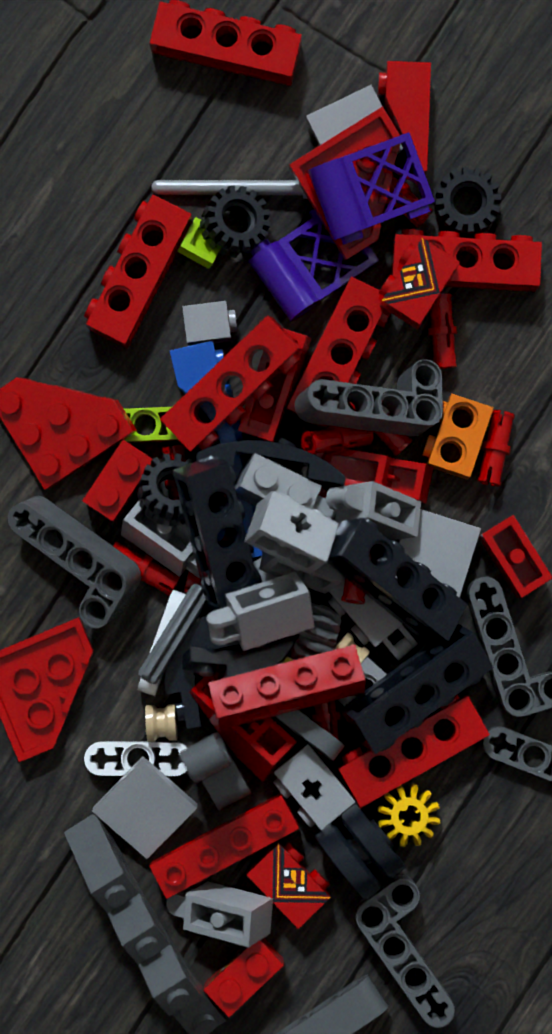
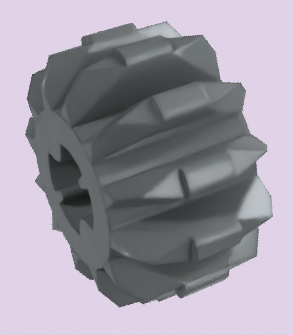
M311 602L314 628L297 634L289 650L291 658L297 660L333 650L337 642L338 633L341 630V617L336 611L331 610V607Z

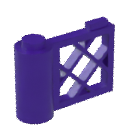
M410 132L308 170L333 240L341 238L343 245L363 238V229L406 213L410 220L431 212L428 204L435 202ZM401 143L407 155V161L403 169L386 162L391 147ZM383 151L380 158L372 155L377 152ZM365 158L377 164L370 182L358 177L353 161ZM410 167L412 168L413 174L409 173ZM382 168L400 175L393 193L375 185ZM405 179L418 185L423 199L412 203L398 196ZM362 186L367 188L365 194L363 192ZM372 191L390 199L384 214L376 217L372 216L368 205ZM396 202L403 205L402 207L393 210V207Z
M314 209L309 212L312 219L279 241L270 243L267 239L259 243V245L251 250L250 253L253 257L248 261L290 322L298 319L320 301L346 285L350 277H358L379 261L369 246L361 250L366 261L357 267L342 264L343 256L340 251L337 263L317 259L319 241L335 243L331 236L321 234L323 223ZM317 226L316 233L308 232ZM299 237L315 240L312 258L297 255L290 243ZM303 263L310 264V271H308ZM315 266L336 269L334 282L323 290L313 278ZM340 271L348 272L347 274L339 278Z

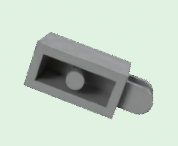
M256 453L244 462L237 477V482L234 485L237 497L254 506H257V503L269 493L275 491L291 496L295 502L309 509L323 512L331 520L336 515V511L330 509L326 499L318 495L322 487L321 485Z
M373 481L330 488L326 494L327 504L330 509L336 511L335 522L339 524L341 521L366 518L373 521L379 527L378 531L389 540L418 537L421 501Z
M139 499L123 519L121 535L179 577L185 570H188L200 578L186 524L182 525L181 521L178 520L176 526H169V519H165L163 525L158 524L159 516L154 515L152 519L147 517L148 508L142 510L139 505L141 499Z
M296 572L225 594L227 607L212 611L207 616L212 643L224 645L238 640L244 651L314 628L309 591Z
M343 577L342 583L328 592L331 597L327 602L340 617L345 613L355 624L350 630L364 646L370 642L376 647L382 642L399 661L418 645L400 621L366 594L365 604L363 605L341 601L345 577ZM398 629L404 637L395 645H392L387 637Z
M208 881L195 889L188 887L167 899L169 912L174 916L184 918V930L245 947L252 946L270 934L273 898Z

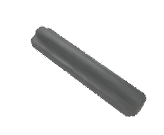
M193 584L138 671V675L146 682L151 684L158 683L205 607L206 599L201 585Z

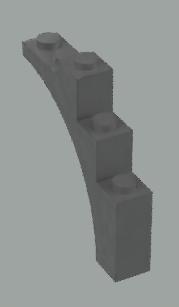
M94 813L64 832L91 895L108 913L121 945L139 965L155 1001L168 1016L173 1015L189 1034L211 1033L216 1027L224 1023L226 1019L221 1009L203 990L204 987L194 975L159 921L128 867L110 830Z

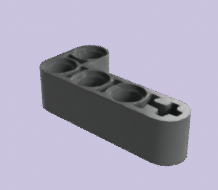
M421 359L400 375L397 382V390L331 380H317L298 395L294 405L295 411L303 421L308 423L405 436H419L437 424L442 418V373L436 363L428 359ZM416 376L422 380L423 385L417 381ZM347 401H350L355 406L356 412L350 409ZM382 406L388 409L390 416L384 413ZM416 410L422 414L424 420L418 417Z
M34 496L14 505L9 510L8 523L17 535L90 587L79 607L81 620L87 626L97 629L101 628L123 613L141 580V571L133 560L47 498ZM57 531L62 535L63 542L59 540ZM86 552L90 554L93 564L88 561ZM115 573L120 576L122 585L117 582ZM98 602L104 606L105 613L100 609Z
M480 577L473 580L467 587V602L481 646L494 667L490 670V674L502 709L508 714L520 717L552 708V699H549L544 693V684L552 678V671L529 676L499 582L490 577ZM483 583L485 588H492L493 595L488 597L490 608L498 605L500 612L480 616L479 610H487L483 599H476L475 593L480 591L479 584ZM493 618L502 621L505 629L504 634L495 640L491 639L486 633V625ZM508 653L514 657L516 666L510 674L504 675L499 672L497 661L501 655ZM515 689L523 690L527 697L524 707L518 710L512 709L508 703L509 694Z
M218 732L179 753L192 780L195 783L203 782L219 811L252 794L234 757Z
M397 875L395 878L383 883L380 886L381 889L369 899L365 900L362 898L357 903L355 919L364 936L424 1021L433 1027H443L451 1022L455 1014L452 1000L397 922L418 905L420 892L410 877ZM408 885L412 888V895L408 901L399 903L392 899V892L396 886ZM369 906L378 907L382 911L381 919L375 924H367L362 920L361 915ZM391 937L400 938L404 945L402 950L395 955H390L383 950L384 942ZM412 968H420L425 972L424 980L418 985H411L405 981L406 973ZM429 990L438 1004L443 1003L442 1008L444 1011L441 1014L431 1011L429 1001L424 995Z
M364 975L276 1034H353L380 1016L389 1006L369 975Z

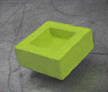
M195 217L177 252L209 269L221 247L216 245L212 249L208 246L212 239L210 237L204 240L202 233L206 228H200L201 220Z

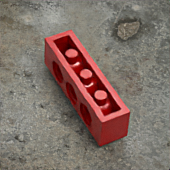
M170 0L169 3L159 2L149 43L151 53L292 86L302 45V34L296 33L294 28L280 24L275 25V28L261 25L259 20L247 16H241L239 20L225 17L226 14L223 11L214 8H205L204 11L191 9L188 3L180 0ZM188 26H197L201 29L200 35L193 39L184 37L182 32ZM224 34H231L237 39L235 44L230 47L219 45L217 40ZM259 42H265L272 47V50L267 55H258L252 48Z
M153 194L148 203L143 201L140 204L134 217V221L138 223L132 235L126 233L119 245L117 253L121 254L120 259L115 267L110 265L101 281V285L105 288L99 300L96 298L91 300L84 315L88 319L86 325L89 330L127 349L193 221L191 213ZM152 230L160 231L163 234V240L157 246H148L143 242L146 233ZM135 262H140L147 266L145 275L139 279H133L127 275L129 266ZM119 294H124L130 298V304L124 311H115L111 308L112 299Z
M417 229L402 230V234H395L391 272V275L397 277L404 265L399 263V260L410 243L417 246L423 238L455 259L456 255L463 251L470 252L475 257L476 264L473 267L465 268L458 265L445 287L536 292L540 286L542 242H533L532 236L514 235L511 236V240H496L495 234L477 233L474 238H460V233L454 231L438 232V236H423L424 231ZM499 253L506 254L511 259L512 267L507 270L497 268L493 262V256Z
M350 277L287 406L286 412L300 418L295 411V400L301 392L317 380L327 379L357 384L361 373L356 371L361 357L366 360L369 359L377 343V340L371 337L377 325L384 328L391 314L380 306L384 297L379 294L380 290L354 277ZM358 314L365 317L368 323L367 328L361 332L351 330L347 320L352 315ZM337 347H345L351 352L352 359L347 364H337L331 357L332 351ZM310 423L323 430L327 429L328 425Z
M267 315L170 408L160 420L190 452H195L199 448L201 450L209 448L219 439L220 436L216 432L226 422L229 426H232L246 413L243 406L254 397L258 401L273 387V384L270 382L272 378L280 371L284 375L287 374L298 364L301 359L297 355L303 349L273 317ZM264 350L270 356V364L266 370L258 372L252 365V358L256 352ZM237 376L243 383V390L239 396L232 398L227 394L225 384L229 378ZM205 402L212 403L216 409V416L210 423L203 422L199 417V408Z
M351 645L208 682L219 729L223 730L364 693L365 677L356 645Z
M457 694L450 704L441 707L427 716L419 727L410 729L397 738L394 745L389 749L380 751L375 755L368 749L363 752L361 747H357L341 757L343 763L337 767L361 808L490 734L469 696L463 695L459 698ZM441 719H448L453 725L452 735L444 740L437 739L433 731L434 725ZM409 737L418 738L421 742L420 753L412 758L405 757L401 751L403 741ZM378 755L385 756L389 760V769L381 776L373 775L369 771L370 760Z
M279 793L154 859L149 867L166 899L298 830L299 824L282 793Z

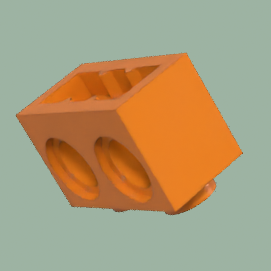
M451 393L448 401H443V413L439 421L440 425L436 437L428 436L422 454L429 457L427 465L433 467V469L468 480L471 477L494 407ZM458 409L466 410L471 416L470 426L466 428L456 426L452 421V413ZM450 443L457 446L460 451V457L457 462L449 463L443 460L440 450L444 444Z

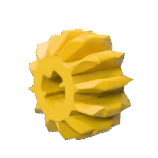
M411 784L409 795H405V790L400 785L396 788L399 795L397 799L389 792L384 794V798L391 803V807L379 805L377 810L379 813L387 814L390 817L378 821V824L381 828L393 825L386 835L392 840L400 832V846L405 847L407 845L408 835H412L413 842L416 846L421 845V839L418 833L423 831L429 838L434 836L431 829L426 826L427 823L433 825L440 824L438 817L428 815V813L438 810L439 804L432 802L424 805L431 797V792L425 790L417 798V784ZM408 806H414L413 810L415 813H418V818L411 819L409 824H404L403 817H399L400 811H406Z

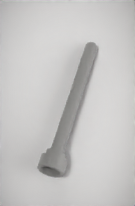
M157 180L151 186L153 193L157 195H216L220 189L223 188L225 191L228 186L235 185V191L240 186L247 187L245 193L247 195L254 190L258 193L257 195H303V199H308L297 180Z

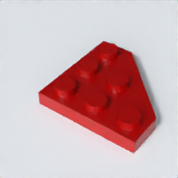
M383 106L288 165L331 238L330 229L308 170L400 136ZM400 144L391 147L386 162L395 165ZM383 151L377 152L372 155L380 158ZM365 158L353 161L358 177L370 182L377 164ZM382 168L375 185L390 191L393 172ZM362 186L363 192L365 194L367 188ZM374 191L371 193L368 205L372 216L376 217L383 214L388 198ZM381 223L363 229V238L343 245L341 238L333 240L343 258L347 260L376 242L379 237Z
M16 377L0 388V418L44 490L52 488L137 431L117 399L45 384L23 377Z
M80 617L0 650V718L18 762L50 750L57 743L94 653Z

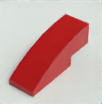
M350 449L338 454L332 451L316 454L317 457L331 464L346 477L344 485L373 481L419 500L421 503H427L433 467L427 464Z

